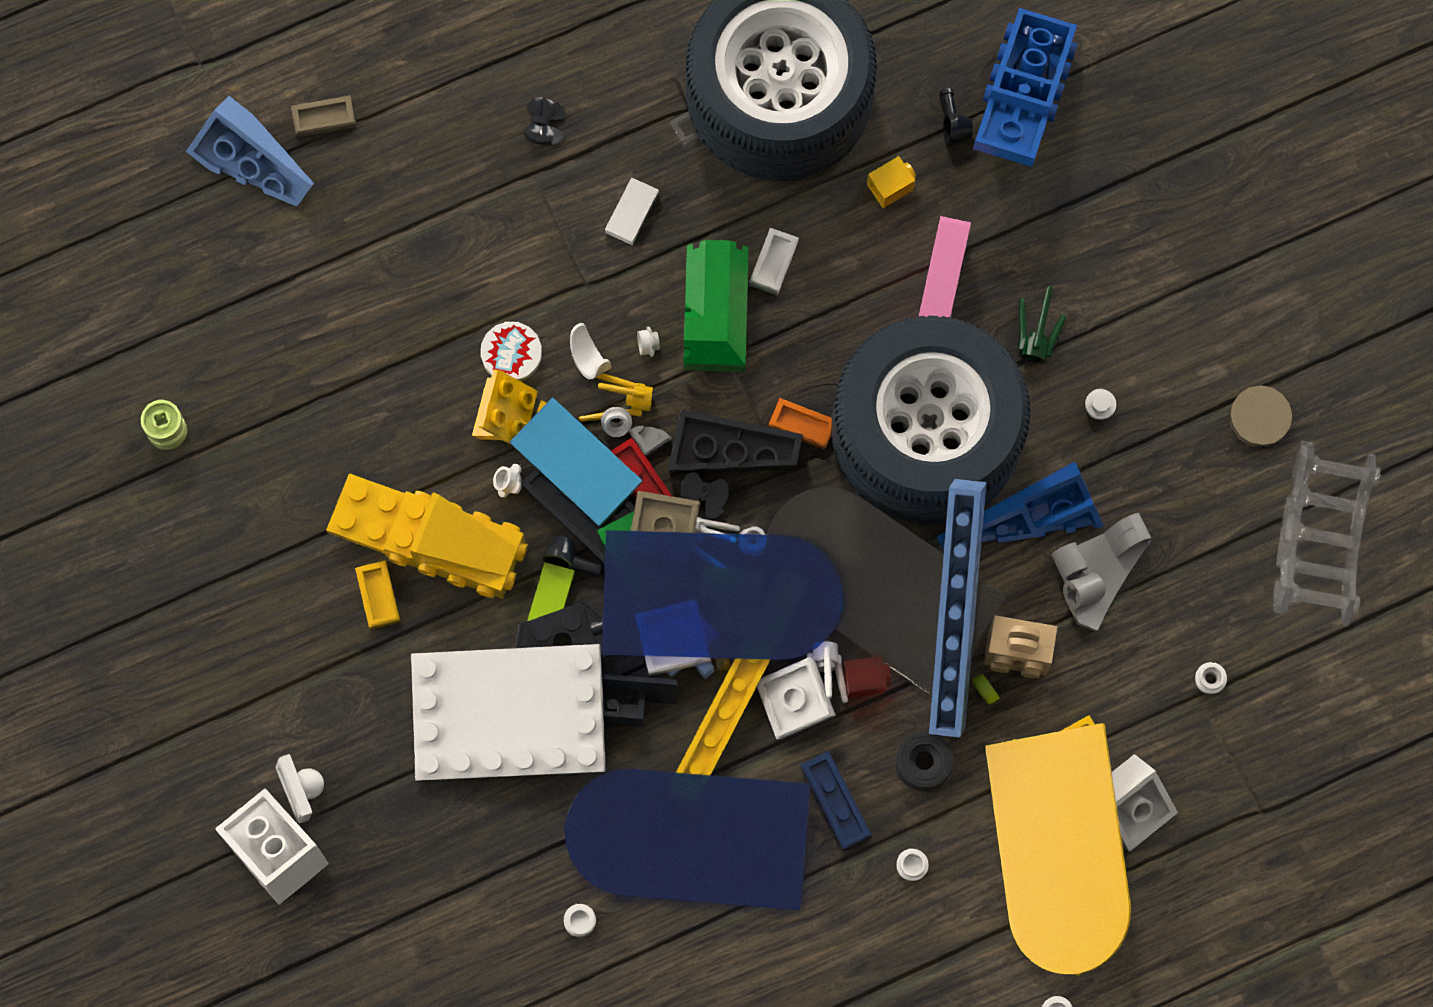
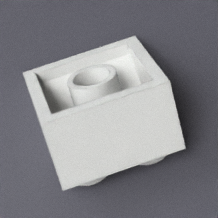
M1135 754L1112 771L1122 845L1129 852L1178 813L1156 771Z

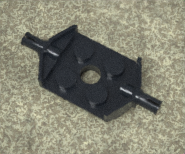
M583 599L577 604L524 623L519 622L515 648L554 646L553 641L555 637L565 634L570 637L571 645L600 644L601 661L606 660L609 633H612L613 629L630 623L625 611L618 615L604 618L603 615Z

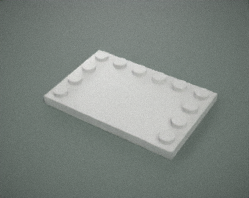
M600 644L411 654L416 781L606 772Z

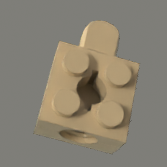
M995 615L989 628L983 665H988L990 670L1000 673H1008L1009 669L1021 671V675L1028 678H1040V675L1045 676L1052 664L1058 626Z

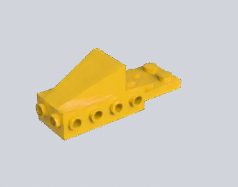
M350 473L326 529L328 534L386 554V557L389 558L388 560L396 565L406 567L408 564L418 568V571L424 575L444 577L447 579V582L457 587L464 588L466 585L477 589L476 592L488 598L496 596L503 599L506 590L510 591L517 575L514 572L517 561H523L528 544H525L524 534L520 532V528L507 522H503L502 525L491 522L489 516L480 512H474L471 515L464 512L461 506L449 502L436 493H432V496L421 491H415V494L407 491L403 493Z

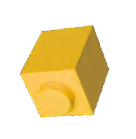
M898 156L869 173L867 186L882 208H885L914 190L916 174L912 166L908 162L904 164Z

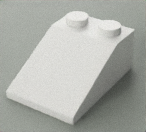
M266 789L262 790L215 828L278 904H281L329 864L317 845Z

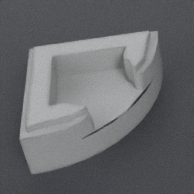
M637 426L629 430L630 436L634 439L645 457L671 442V437L661 429Z

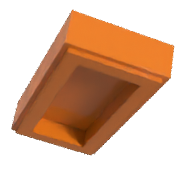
M779 398L768 427L803 434V442L826 450L831 438L832 418Z

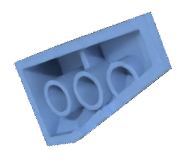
M230 96L213 111L186 150L189 155L210 171L217 174L223 172L236 178V182L244 185L250 183L262 188L265 194L294 206L300 204L314 184L257 118Z

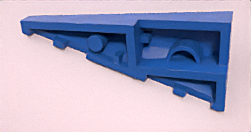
M1076 462L1067 465L985 510L981 542L996 540L998 543L1042 537L1045 536L1046 532L1065 530L1069 533L1075 532V528L1093 526L1095 529L1103 527L1102 520ZM945 533L937 536L943 551L945 545Z

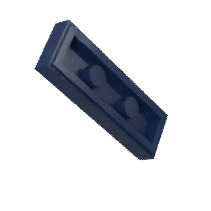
M827 751L801 764L800 767L843 851L872 837L830 752Z

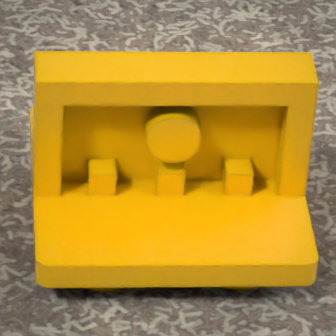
M493 370L492 377L487 378L472 436L480 440H503L511 444L510 441L531 420L537 390L501 370Z

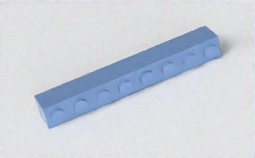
M954 479L949 487L929 734L961 738L966 727L986 482Z

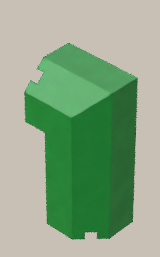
M703 240L699 242V248L693 249V244L687 245L683 370L745 372L749 247L743 245L742 250L736 249V242L727 240Z

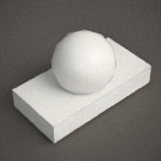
M288 754L279 758L276 770L295 819L298 823L308 821L312 815L307 799H314L321 794L324 788V780L318 771L311 768L296 772L291 756Z

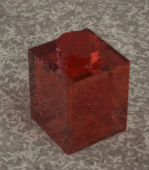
M882 656L844 661L843 670L848 698L885 693L886 684L891 683L889 664L883 665Z

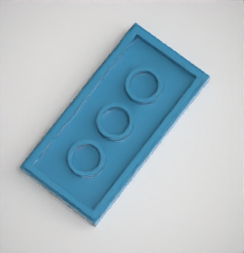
M553 397L510 441L513 447L599 527L643 483L634 472Z

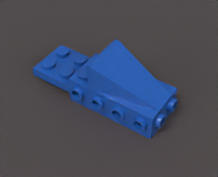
M1019 8L1014 24L1009 22L1003 40L1008 41V43H1001L997 60L1001 61V64L995 63L991 73L990 81H993L994 85L988 84L984 94L983 102L988 104L974 143V150L1030 167L1033 166L1047 121H1054L1058 105L1054 104L1053 101L1060 102L1065 84L1060 83V79L1067 80L1071 63L1066 62V60H1073L1078 43L1072 41L1077 25Z

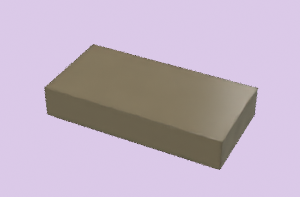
M351 95L291 106L297 138L356 127Z

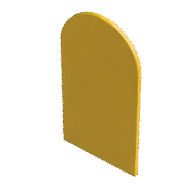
M1105 724L1072 728L1065 731L986 745L1007 909L1013 937L1026 957L1045 970L1069 975H1080L1081 973L1094 970L1107 962L1120 948L1126 937L1131 918L1130 895Z

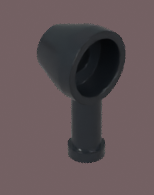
M951 88L942 89L939 92L944 110L943 137L947 144L958 143L972 137L973 134L972 119L956 114L955 94Z
M556 536L546 548L542 558L545 563L568 569L574 568L591 574L595 578H598L602 567L600 562L595 563L575 556L574 542L565 536Z

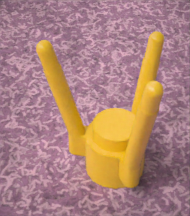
M605 373L595 377L620 385L599 383L598 388L626 394V406H631V409L626 410L631 416L641 417L642 410L650 411L653 387L630 382ZM603 413L580 416L579 421L601 420Z

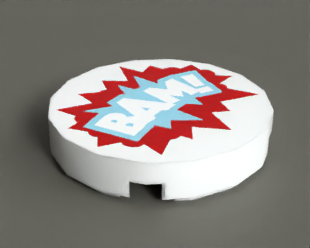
M504 322L494 326L486 333L481 344V359L485 370L491 376L493 370H501L517 380L523 381L537 371L542 359V346L538 335L530 327L519 322Z

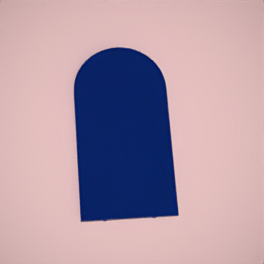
M606 530L605 559L603 561L605 564L602 655L762 660L797 658L819 647L834 630L844 600L841 583L834 566L824 553L814 545L791 536Z
M620 769L607 772L589 782L578 793L569 809L566 824L564 825L568 853L573 864L586 880L599 889L613 894L800 910L802 882L804 881L803 869L807 819L809 817L810 784L639 769Z

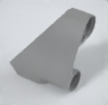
M1139 513L1132 514L1118 521L1105 533L1079 545L1076 542L1070 543L1051 554L1065 582L1063 586L1065 600L1079 626L1093 631L1099 629L1118 590L1143 551L1149 545L1152 538Z

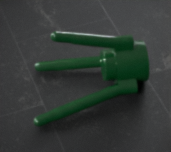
M1048 286L1046 289L1037 331L1030 332L1029 337H1026L1024 298L1019 299L1020 340L1018 350L1022 351L1021 356L1024 359L1045 362L1046 356L1051 357L1054 343L1066 320V315L1062 314L1047 341V336L1043 332L1053 291L1052 286Z

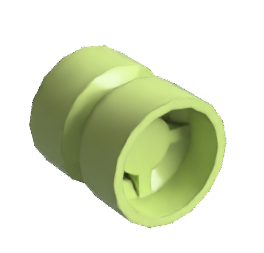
M157 400L148 404L143 410L141 426L154 446L159 449L170 450L182 444L186 438L187 425L176 405L170 401Z

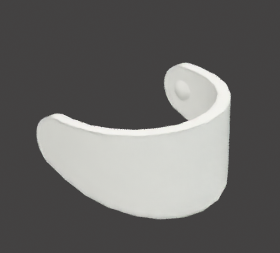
M584 323L574 326L570 335V347L574 362L581 374L587 379H594L611 369L610 361L602 358L591 340Z

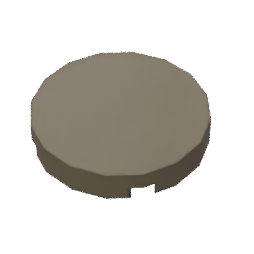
M1261 385L1249 387L1241 392L1233 402L1230 410V424L1236 436L1246 444L1255 447L1272 446L1283 439L1291 426V407L1284 395L1274 388Z

